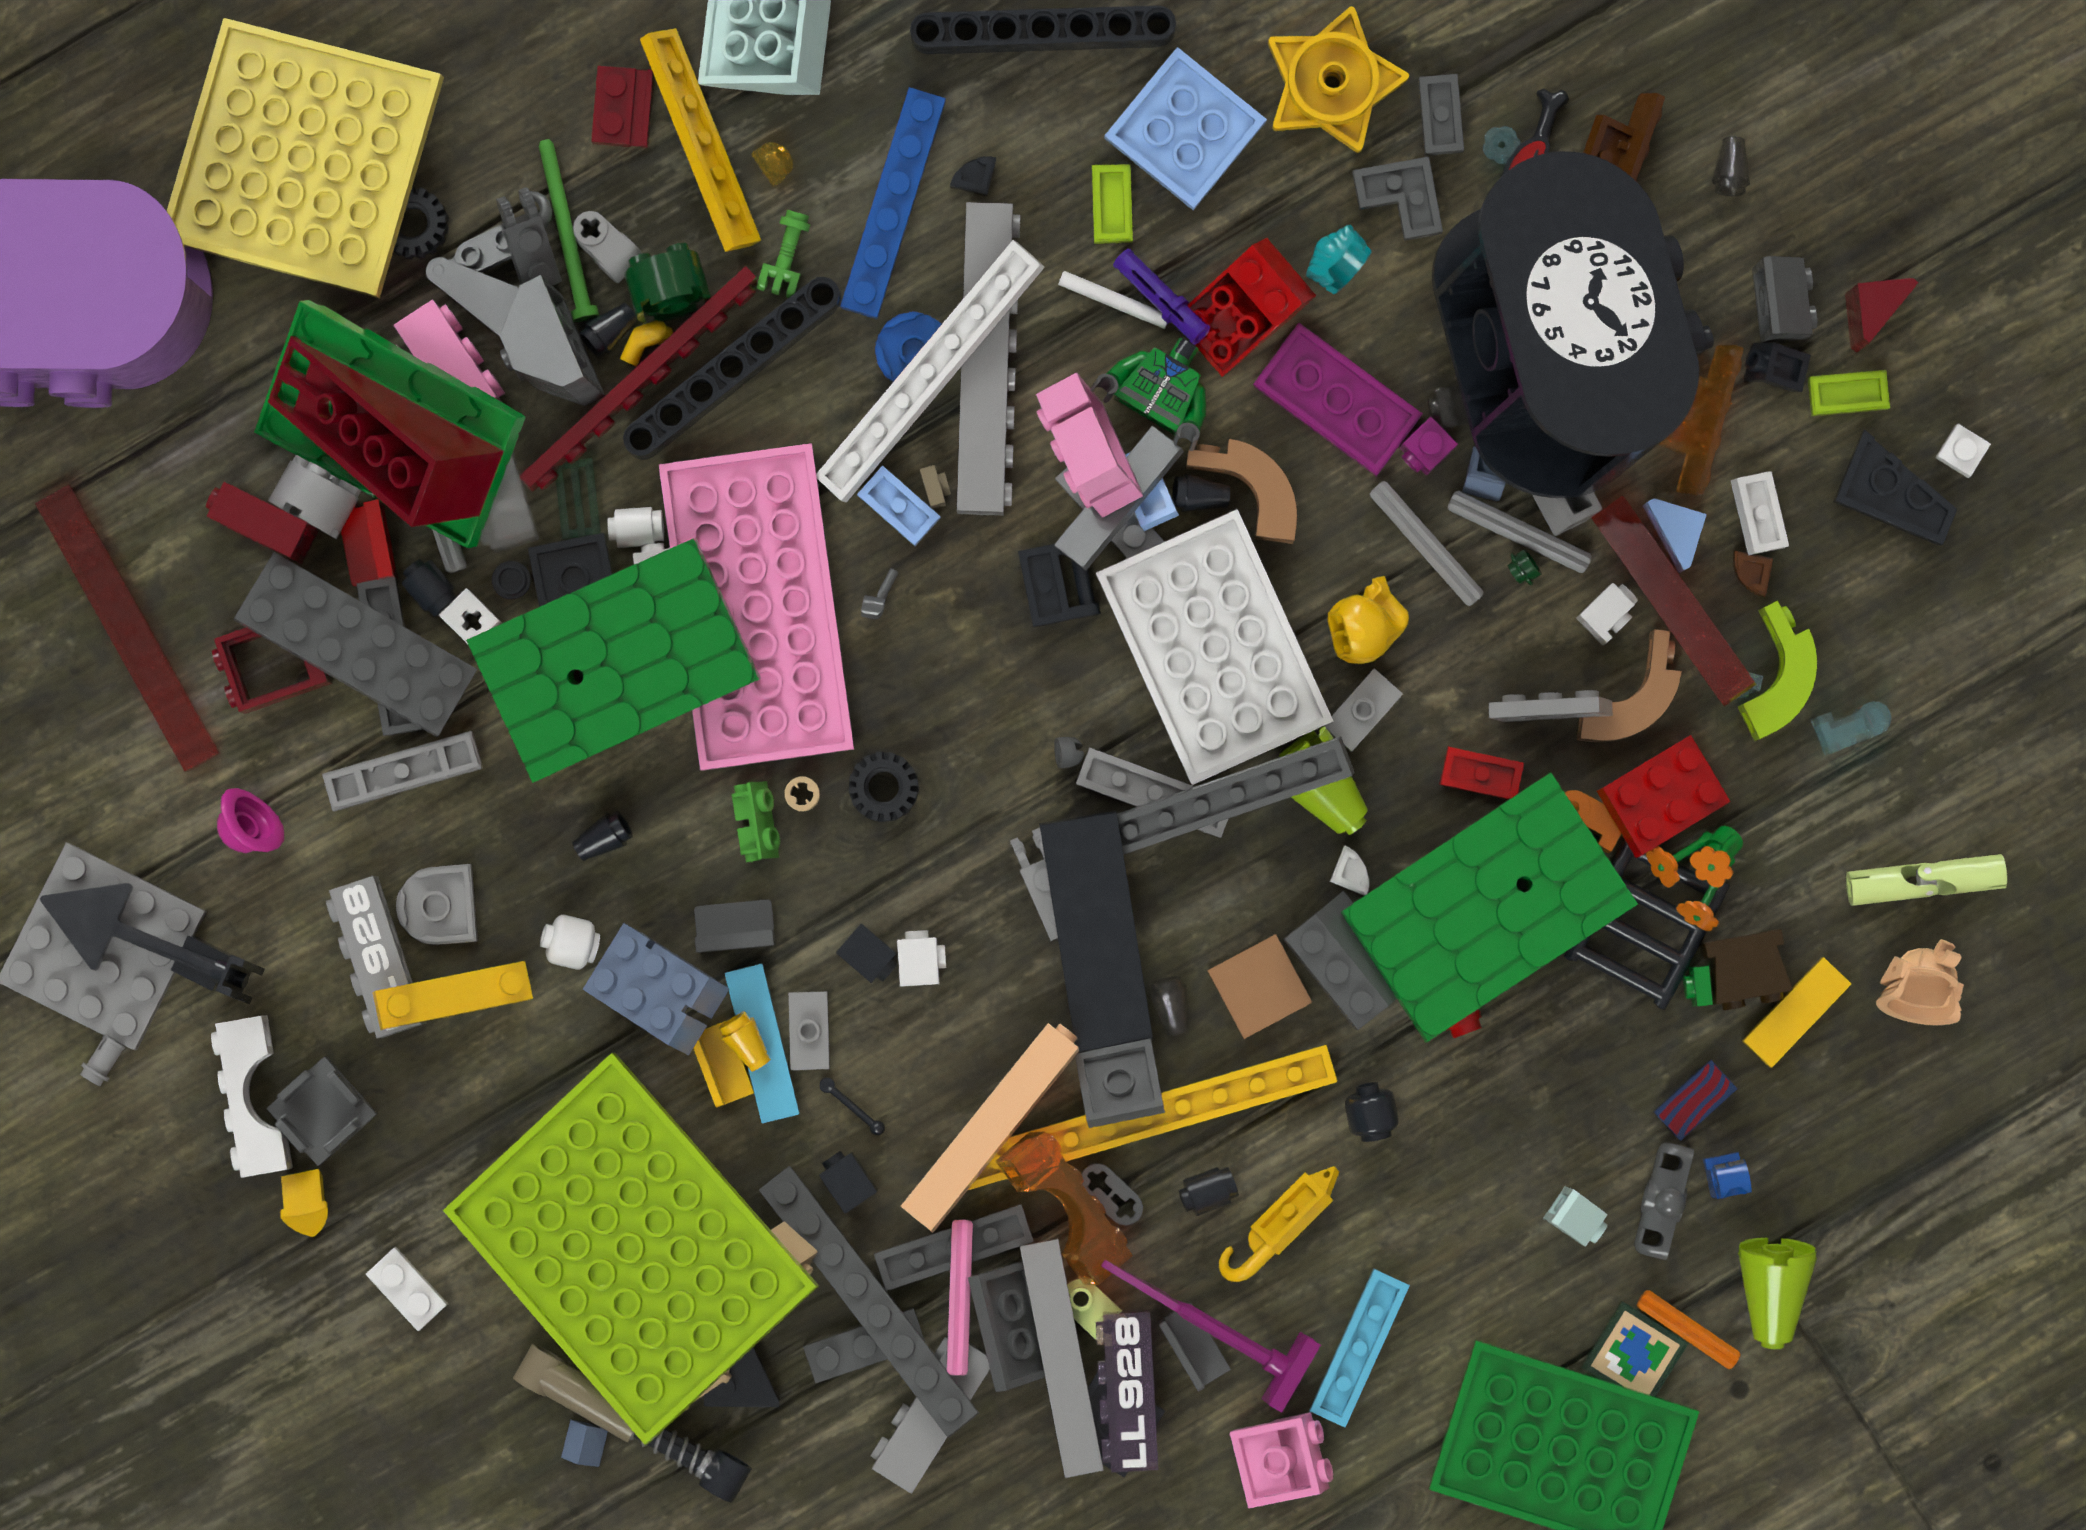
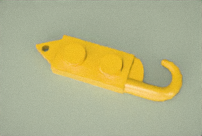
M1332 1166L1311 1175L1305 1172L1251 1226L1252 1229L1248 1236L1249 1246L1254 1252L1251 1257L1239 1268L1232 1269L1228 1262L1233 1253V1248L1229 1246L1223 1251L1219 1259V1270L1222 1276L1232 1282L1247 1280L1255 1275L1275 1254L1279 1255L1333 1201L1330 1196L1339 1170Z

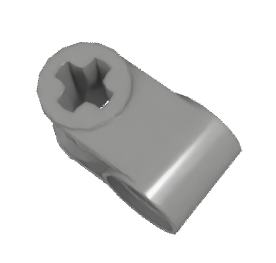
M583 212L574 221L573 230L579 246L618 284L625 277V271L630 267L628 260L635 255L643 254L641 250L598 212ZM588 224L590 227L598 224L599 236L595 238L590 235L584 238L583 226Z

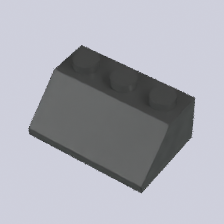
M1342 891L1283 940L1353 1028L1359 1030L1397 998L1341 914L1344 909L1353 904L1345 892Z

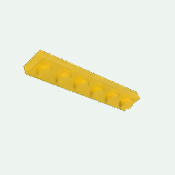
M677 29L646 34L640 38L641 44L725 252L755 245L761 241L760 235Z

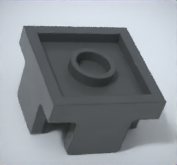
M324 1056L311 1069L302 1072L277 1095L278 1099L266 1108L277 1120L275 1125L300 1153L305 1152L317 1166H321L378 1114L327 1056Z

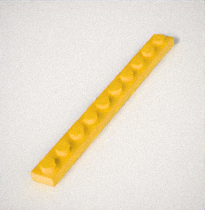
M1327 1045L1162 1092L1165 1113L1093 1128L1088 1127L1086 1115L1011 1136L968 1190L1336 1083L1337 1079Z

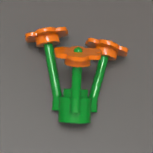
M1720 826L1713 834L1705 831L1698 840L1674 855L1664 852L1659 846L1648 851L1646 857L1652 865V873L1654 876L1659 877L1663 885L1668 888L1680 880L1677 872V863L1692 854L1690 863L1697 869L1695 871L1696 877L1699 880H1707L1710 886L1701 902L1686 901L1685 904H1678L1676 910L1684 916L1686 922L1697 925L1702 930L1712 931L1713 927L1718 926L1719 921L1713 917L1714 913L1709 904L1717 889L1725 883L1726 879H1730L1733 875L1731 866L1735 863L1734 857L1743 847L1741 836L1731 827Z

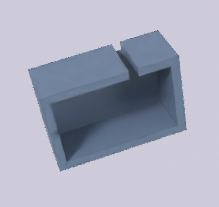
M623 923L583 990L667 1045L689 1055L707 1025L689 1016L685 1011L690 1007L712 1019L728 993L729 988L650 937Z

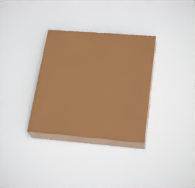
M1276 934L1207 970L1243 1039L1312 1003Z

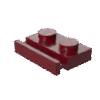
M597 65L592 144L648 148L654 82L652 70Z

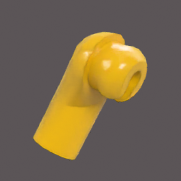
M656 320L635 327L630 334L620 359L637 367L645 348L656 344L661 345L673 334L672 329L666 326L664 322Z

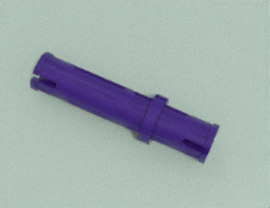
M1131 249L1125 250L1117 257L1113 267L1118 269L1162 312L1161 318L1167 324L1172 322L1194 345L1199 343L1208 334L1210 326L1205 324L1188 307L1189 302L1183 296L1178 297Z

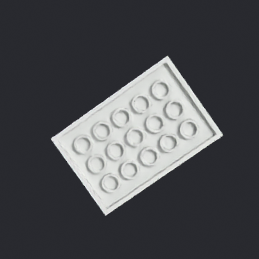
M1238 509L1096 573L1191 785L1333 722Z

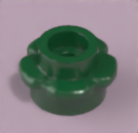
M1523 549L1517 554L1513 552L1510 554L1512 562L1507 566L1513 577L1519 584L1526 581L1529 585H1533V580L1542 575L1530 553Z

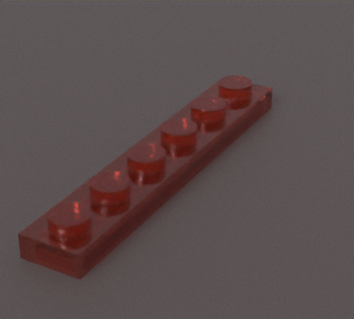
M1621 496L1592 517L1594 523L1725 707L1755 686L1756 683L1624 496Z

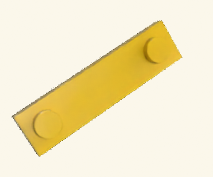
M525 961L372 992L380 1030L533 999Z

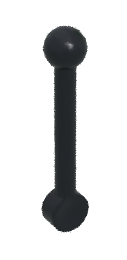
M823 1078L819 1085L821 1091L831 1093L870 1126V1132L873 1135L879 1136L884 1133L885 1125L883 1122L874 1121L835 1087V1082L831 1078Z

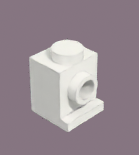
M1612 583L1576 619L1604 645L1613 638L1608 633L1610 629L1617 633L1632 618L1628 611L1635 605L1638 599L1623 584L1617 587Z

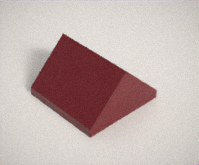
M1914 278L1857 283L1845 294L1851 349L1857 353L1868 345L1919 282Z

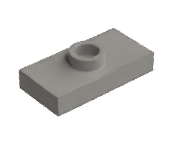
M1374 668L1331 716L1333 722L1325 725V727L1333 737L1341 736L1345 747L1352 752L1403 693Z
M828 991L788 993L791 1070L830 1069Z

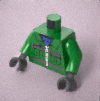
M1179 337L1169 355L1155 347L1150 353L1138 351L1118 361L1107 373L1099 375L1091 386V392L1098 387L1103 388L1107 392L1103 399L1104 403L1109 402L1114 395V400L1174 435V445H1177L1180 438H1186L1191 442L1189 450L1193 451L1200 436V429L1206 417V389L1199 383L1201 375L1189 368L1199 350L1194 344Z

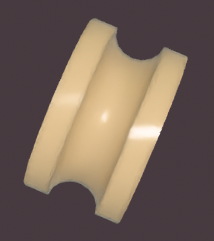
M796 777L787 784L785 799L787 804L793 809L809 811L817 805L820 799V790L812 779ZM800 783L808 784V791L813 792L812 800L809 802L806 799L807 804L798 805L797 798L791 796L793 788L799 789L798 784Z

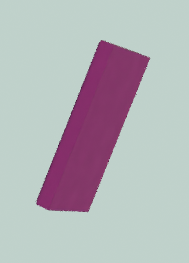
M1300 323L1297 324L1253 384L1256 389L1376 477L1423 414Z

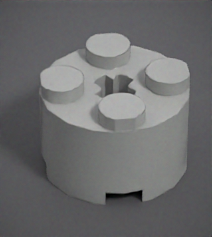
M295 455L293 461L290 460L268 501L337 539L359 500L358 496L361 490L331 475L330 472Z

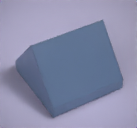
M571 1419L561 1458L578 1465L599 1467L608 1431L597 1425Z

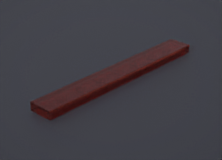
M68 484L36 502L35 505L184 772H188L219 755V749L72 486Z

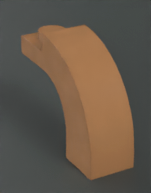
M1232 439L1228 440L1226 454L1219 453L1220 447L1198 444L1196 450H1188L1186 469L1228 474L1240 479L1250 488L1257 504V522L1254 539L1293 544L1297 524L1295 496L1286 475L1272 458L1250 444Z
M1654 629L1650 632L1646 672L1640 688L1629 699L1612 702L1613 716L1579 718L1577 740L1588 742L1621 740L1646 729L1661 717L1677 692L1682 672L1666 670L1667 664L1673 663L1675 654V641L1669 640L1670 631Z

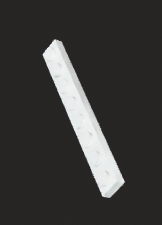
M1012 240L817 472V479L839 500L847 503L1045 267L1018 242Z

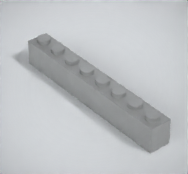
M966 202L963 299L1012 242V238H1020V215L1013 214V204ZM1018 300L961 366L957 514L1004 516V506L1012 505V483H1005V468H1013V445L1006 444V429H1014V406H1007V391H1015L1016 368H1008L1009 353H1016L1017 330L1009 329L1010 314H1017Z

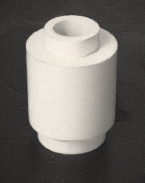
M652 507L615 509L614 517L608 518L609 541L616 540L618 548L639 547L655 544V541H664L662 510L653 511Z

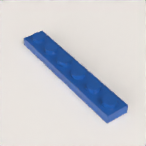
M910 87L908 89L840 305L842 309L878 320L946 98Z

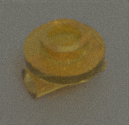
M766 142L751 154L773 187L781 183L793 169V162L789 151L784 146L775 142Z

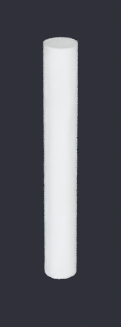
M1063 271L1058 285L1165 329L1167 323L1161 318L1162 312L1160 310Z

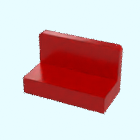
M379 499L363 502L364 506L353 508L341 530L350 580L354 587H357V583L390 577L398 579L384 503Z

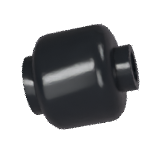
M1378 1082L1357 1085L1355 1087L1356 1093L1347 1097L1345 1101L1350 1132L1356 1136H1361V1141L1363 1142L1389 1138L1392 1136L1391 1131L1399 1123L1393 1092L1388 1089L1379 1088Z

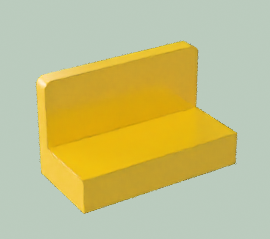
M724 1022L706 1028L693 1048L716 1108L754 1094L753 1086L744 1063L721 1039L723 1034L719 1027Z

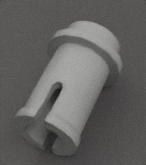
M105 1034L88 1063L83 1062L81 1065L84 1069L80 1075L98 1086H101L103 1081L108 1082L110 1079L107 1076L121 1052L126 1048Z

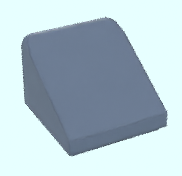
M1474 446L1463 492L1499 501L1506 482L1489 469Z

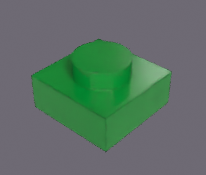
M1709 966L1688 968L1689 976L1683 977L1685 998L1692 999V1006L1713 1005Z

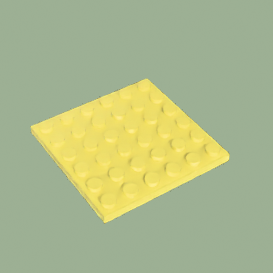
M223 18L167 208L168 214L179 231L183 246L380 298L444 77L440 73Z

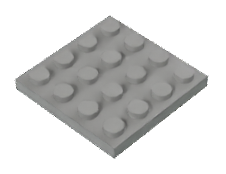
M66 843L0 972V984L102 1035L105 1034L112 1040L132 1050H138L176 974L171 971L175 961L113 937L99 969L96 971L91 970L41 903L40 898L43 895L129 883L133 886V890L120 921L180 947L183 946L188 935H196L207 911L70 843Z

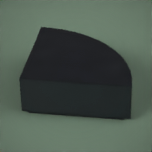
M983 156L963 165L954 174L950 188L988 196L997 160L996 157Z

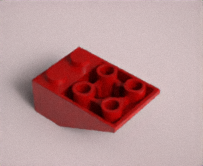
M1265 238L1249 247L1188 304V307L1205 324L1210 326L1208 334L1195 346L1223 377L1290 321L1317 295L1269 239Z

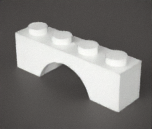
M256 1016L215 1024L216 1032L211 1033V1041L214 1054L221 1056L223 1070L218 1071V1083L221 1093H227L229 1109L224 1110V1119L227 1131L234 1134L236 1147H232L230 1150L234 1170H240L242 1178L292 1169L293 1165L287 1137L279 1128L269 1125L257 1115L249 1095L250 1081L254 1071L262 1061L274 1054L268 1016Z

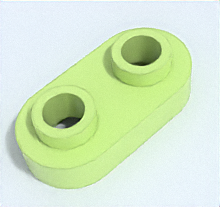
M1078 1278L1070 1281L1067 1286L1074 1319L1098 1342L1105 1345L1117 1344L1116 1329L1111 1333H1107L1102 1329V1322L1107 1318L1114 1319L1115 1321L1119 1318L1127 1319L1126 1314L1090 1280ZM1082 1291L1088 1295L1089 1300L1086 1305L1078 1306L1074 1303L1073 1297L1077 1292ZM1122 1325V1326H1121V1329H1122V1338H1124V1337H1125V1330H1124V1325Z

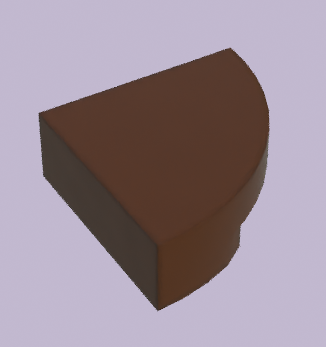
M1734 551L1733 567L1739 581L1750 592L1765 597L1773 558L1755 554L1748 556V553Z

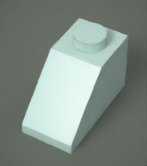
M1566 1186L1543 1217L1546 1221L1585 1247L1589 1241L1595 1244L1608 1225L1603 1222L1608 1214L1580 1193Z

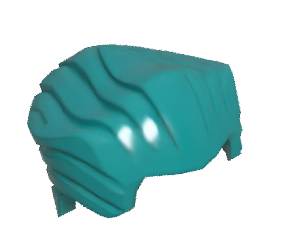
M1346 225L1343 229L1340 228L1337 232L1331 233L1317 242L1306 271V277L1314 282H1319L1320 286L1326 287V290L1336 294L1357 274L1370 257L1372 251L1367 246L1365 240L1354 230L1353 226Z

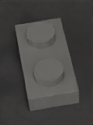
M1458 74L1419 77L1418 86L1424 155L1463 153L1464 142Z

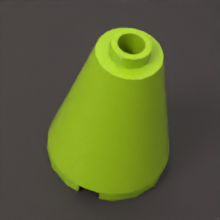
M1322 726L1320 727L1319 735L1313 730L1301 736L1279 754V757L1332 740L1333 737L1326 727ZM1352 776L1291 797L1337 834L1346 831L1350 835L1361 828L1366 822L1364 815L1368 809Z
M1768 1238L1748 1239L1740 1242L1738 1255L1753 1338L1761 1342V1346L1764 1348L1782 1349L1784 1344L1791 1342L1794 1337L1817 1260L1815 1247L1805 1242L1781 1238V1244H1768Z

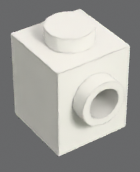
M928 930L905 932V939L897 940L900 986L940 984L939 968H946L945 945H937L936 937L929 938Z

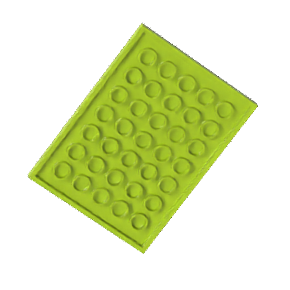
M611 1053L443 1210L644 1445L649 1444L819 1287L816 1281L616 1053Z

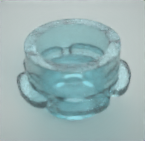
M1507 126L1494 127L1485 134L1484 139L1486 142L1483 144V151L1487 158L1495 159V162L1498 164H1506L1521 142L1512 128ZM1501 141L1504 142L1505 147L1499 148L1498 143Z

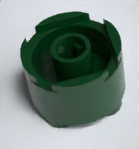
M687 243L673 244L665 249V253L651 256L649 253L635 255L628 260L630 267L625 271L624 276L638 321L646 322L644 316H654L656 321L662 322L677 319L697 311L695 303L702 299L706 303L711 298L699 254L696 251L689 250Z

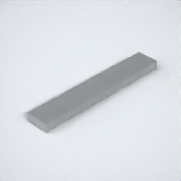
M1053 1239L1020 1246L1065 1478L1103 1471L1059 1240Z

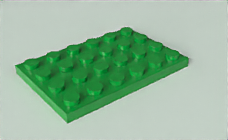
M1475 1339L1428 1488L1431 1491L1554 1530H1663L1699 1411Z

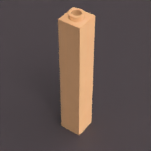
M1048 1023L901 1207L933 1233L1079 1052V1047L1074 1044L1078 1038L1063 1025L1059 1024L1055 1029Z

